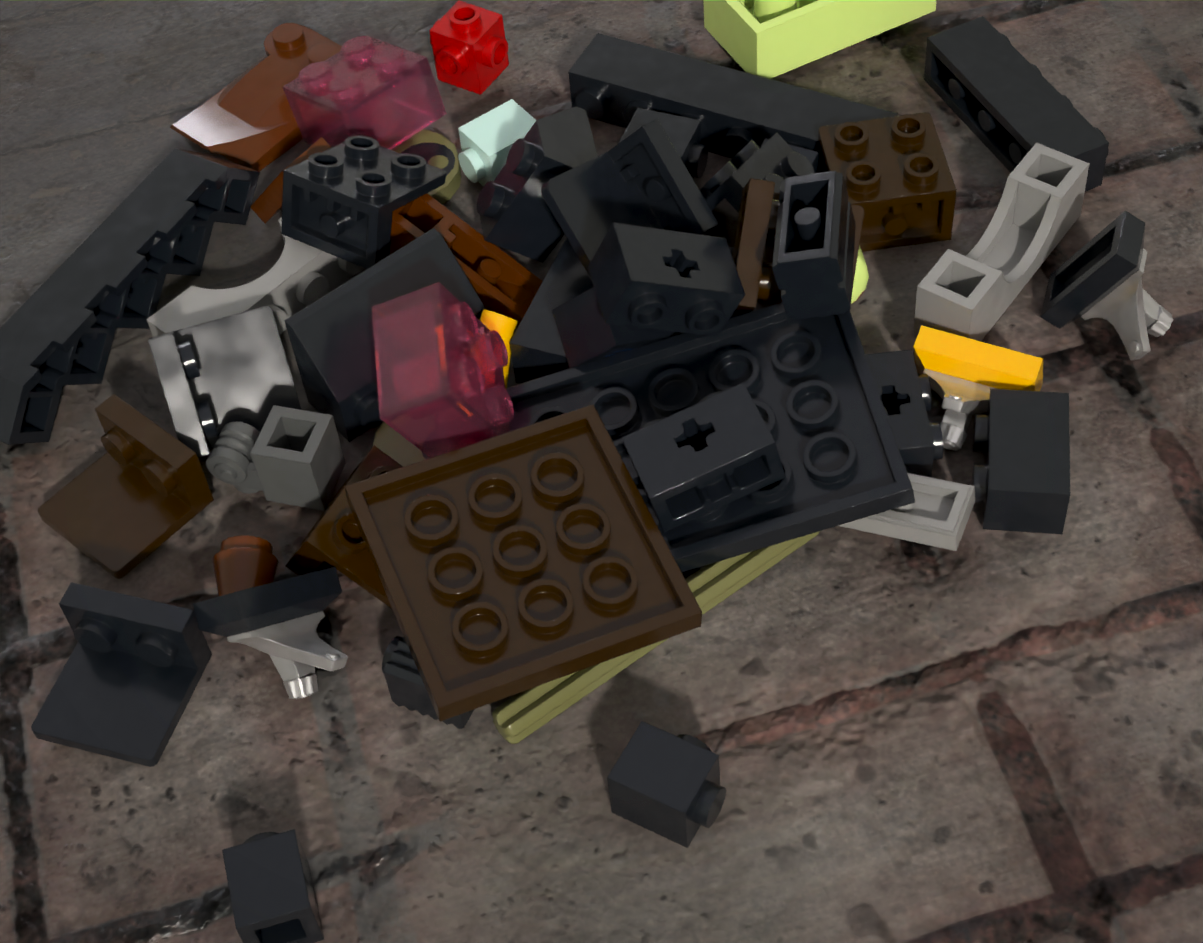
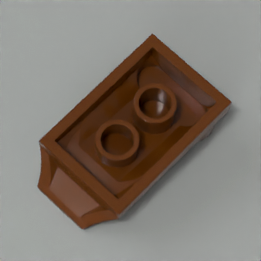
M284 23L277 26L265 38L264 47L266 55L201 106L172 124L170 128L210 153L221 154L236 164L260 172L369 90L366 74L350 56L349 51L314 30L296 23Z

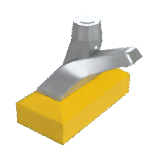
M923 325L920 327L913 346L915 365L918 374L928 375L930 388L943 399L942 408L946 409L942 423H940L943 448L955 451L961 449L968 435L966 430L973 414L987 412L990 389L1040 391L1043 384V358Z

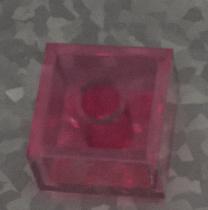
M367 35L348 40L342 45L340 52L324 62H316L304 67L299 72L298 78L282 87L303 139L310 145H313L321 137L331 147L343 143L348 137L367 136L376 139L379 142V146L392 150L447 114L427 57Z
M438 282L372 307L379 415L382 421L430 458L510 432L509 421H512L514 418V408L504 383L503 367L508 364L506 346L499 333L495 330L490 331L474 315L471 307L466 302H460Z

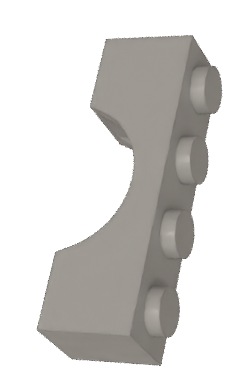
M1035 143L1008 176L994 216L974 248L966 256L947 249L918 284L913 337L917 338L920 327L923 325L982 341L1080 217L1090 163Z
M281 217V218L278 220V222H279L280 229H281V231H282V217ZM282 234L285 243L283 252L276 264L261 277L247 284L227 289H206L190 286L146 320L154 337L259 307L269 306L273 311L277 328L281 335L287 329L284 320L341 286L364 268Z

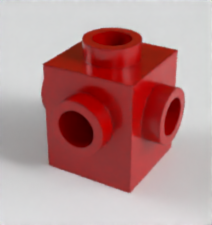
M458 0L429 30L437 77L442 82L481 95L509 65L508 42L505 38L503 17L499 13Z

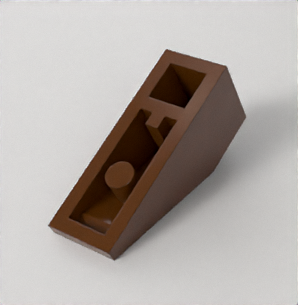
M428 193L393 211L390 255L429 230L436 229L444 238L485 306V309L517 320V326H519L541 286L542 280L495 244L485 241L482 234Z

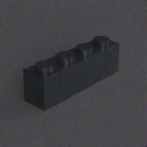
M982 16L927 37L924 80L1010 173L1035 143H1039L1090 163L1085 192L1102 185L1106 158L1109 151V142L1098 128L1093 127L1073 107L1071 101L1065 95H1061L1042 76L1037 66L1030 64L1011 45L1007 36L999 33Z

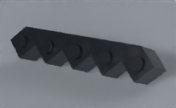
M174 148L0 328L1 442L8 445L49 442L63 385L102 384L116 328L150 329L146 319L157 311L166 274L200 276L214 222L246 225L260 175L259 171L208 153Z

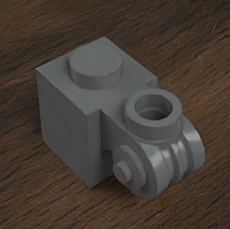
M273 405L261 432L243 422H229L225 424L218 436L219 439L214 444V449L206 460V467L212 475L227 484L234 485L242 493L251 494L261 490L265 495L266 501L322 511L326 509L346 464L333 415Z

